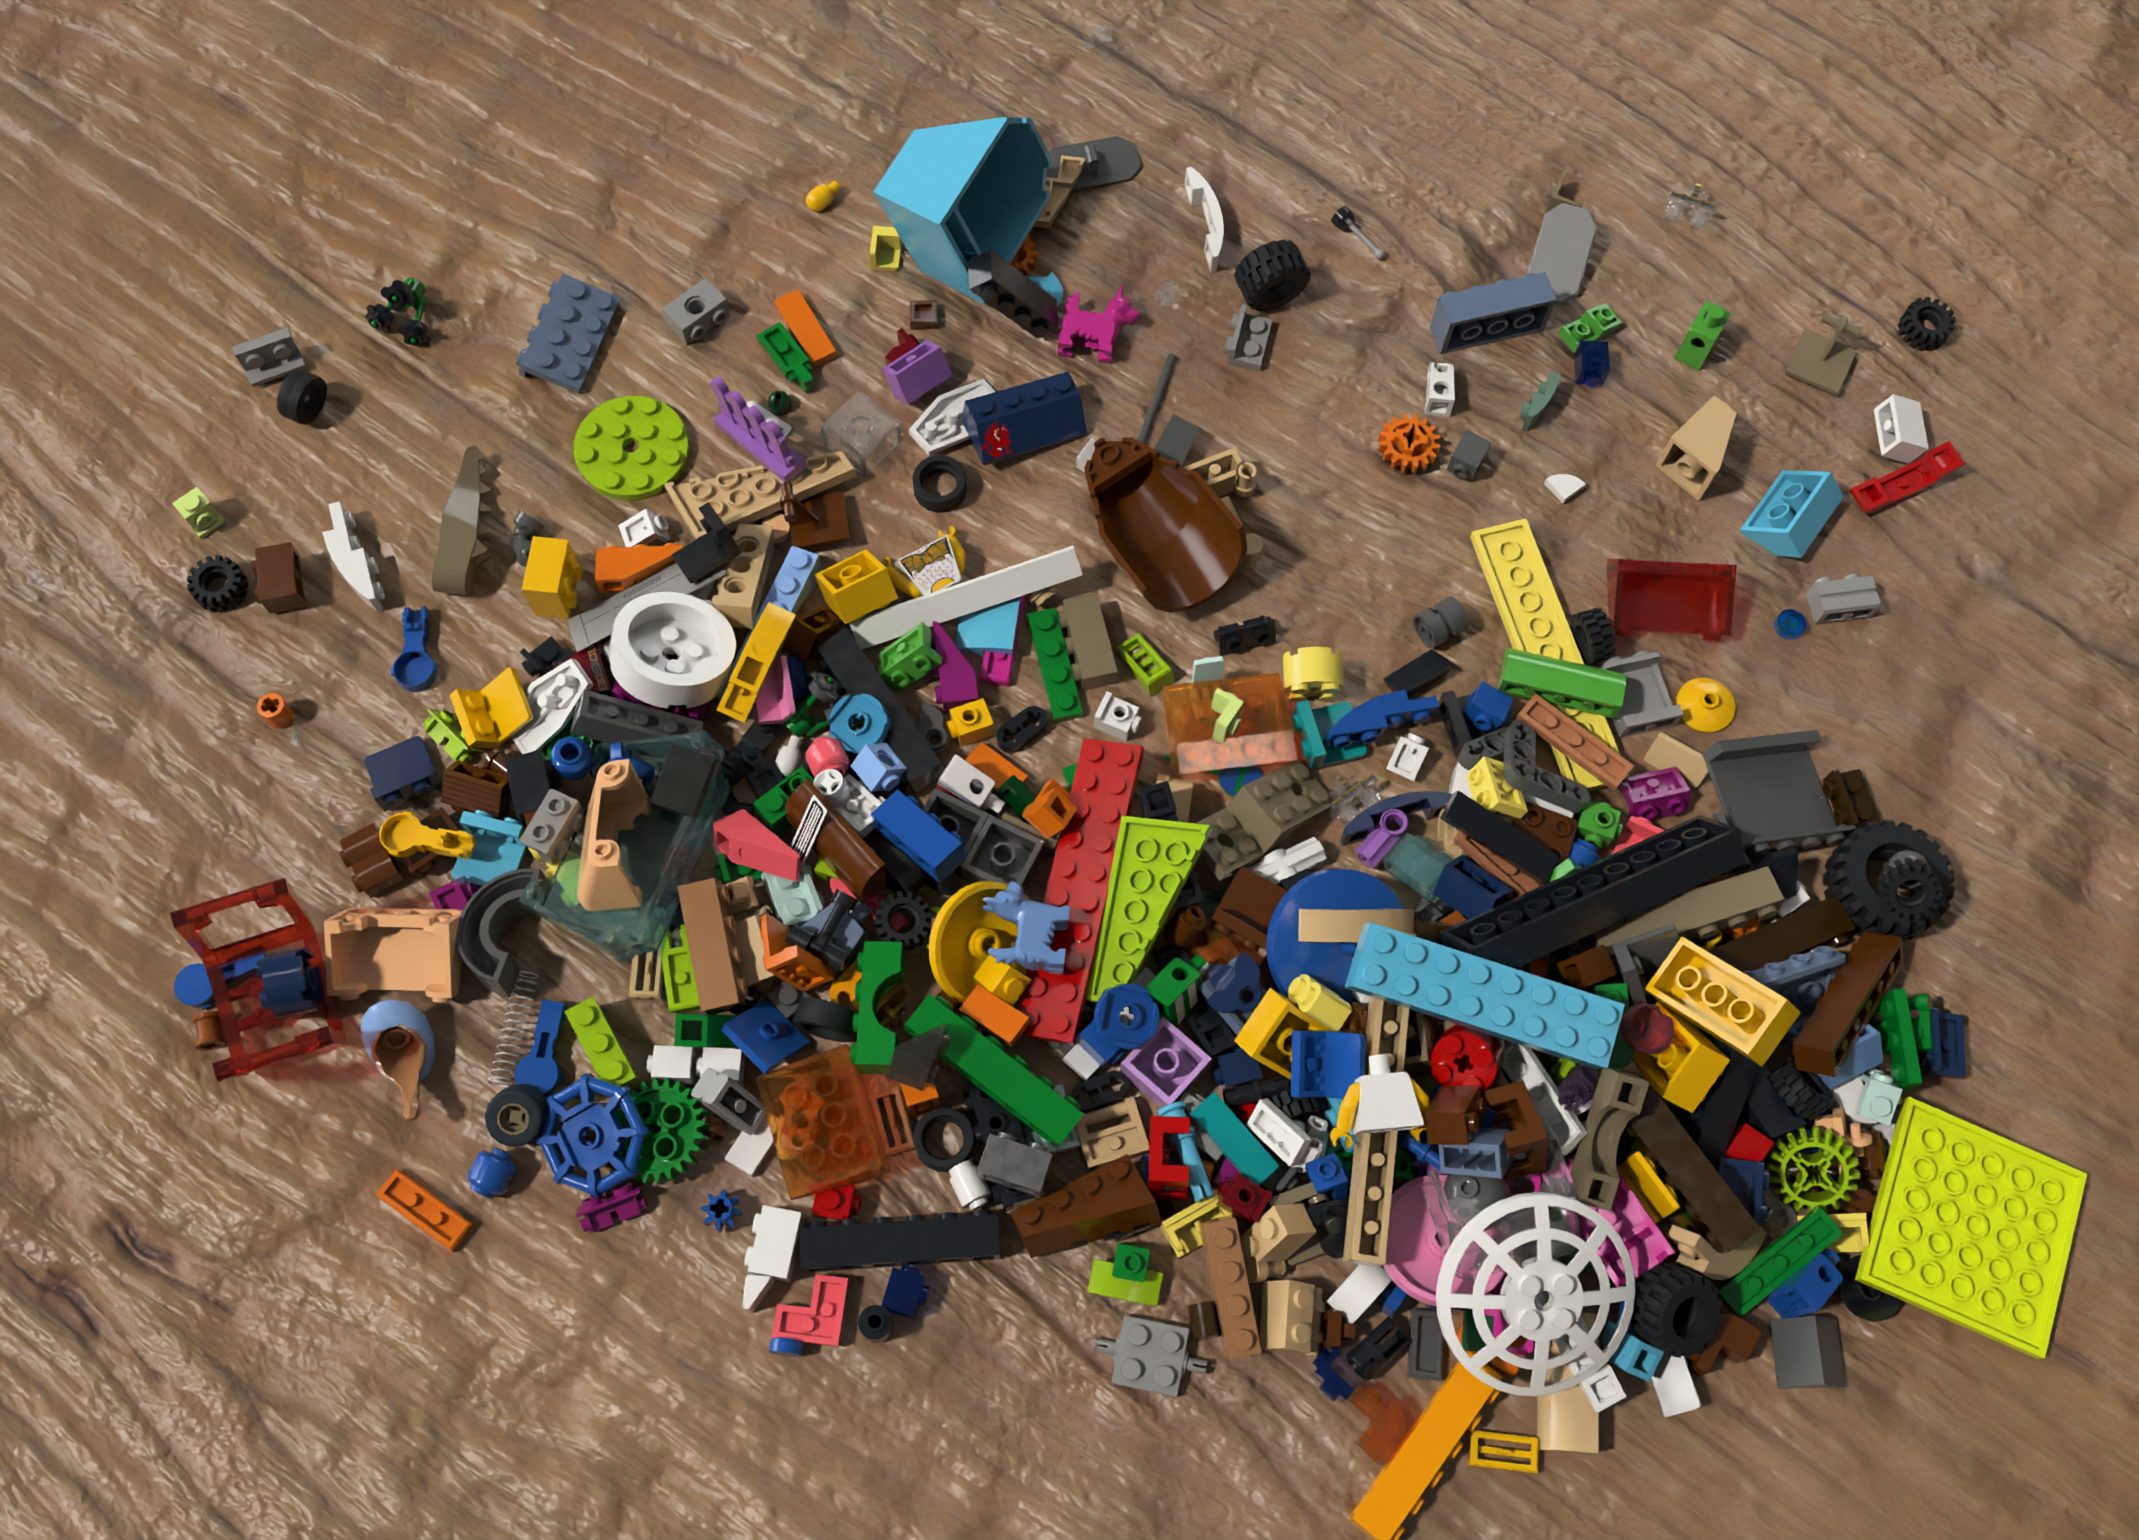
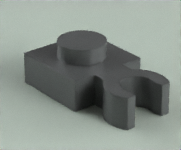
M783 981L767 995V998L790 1021L796 1014L800 999L810 997L808 995L810 991L820 990L825 983L802 992Z

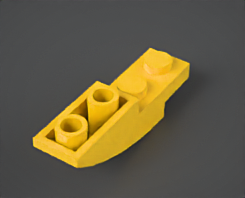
M770 602L767 603L731 674L729 684L717 707L718 712L744 724L746 723L768 673L772 669L794 622L796 614Z

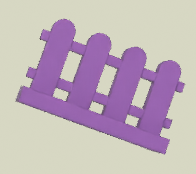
M717 376L709 383L718 399L717 403L722 409V412L713 418L717 427L783 482H790L808 468L806 460L787 445L786 437L783 436L780 427L773 420L767 423L761 411L754 405L749 408L745 399L738 391L735 390L731 393L721 377Z

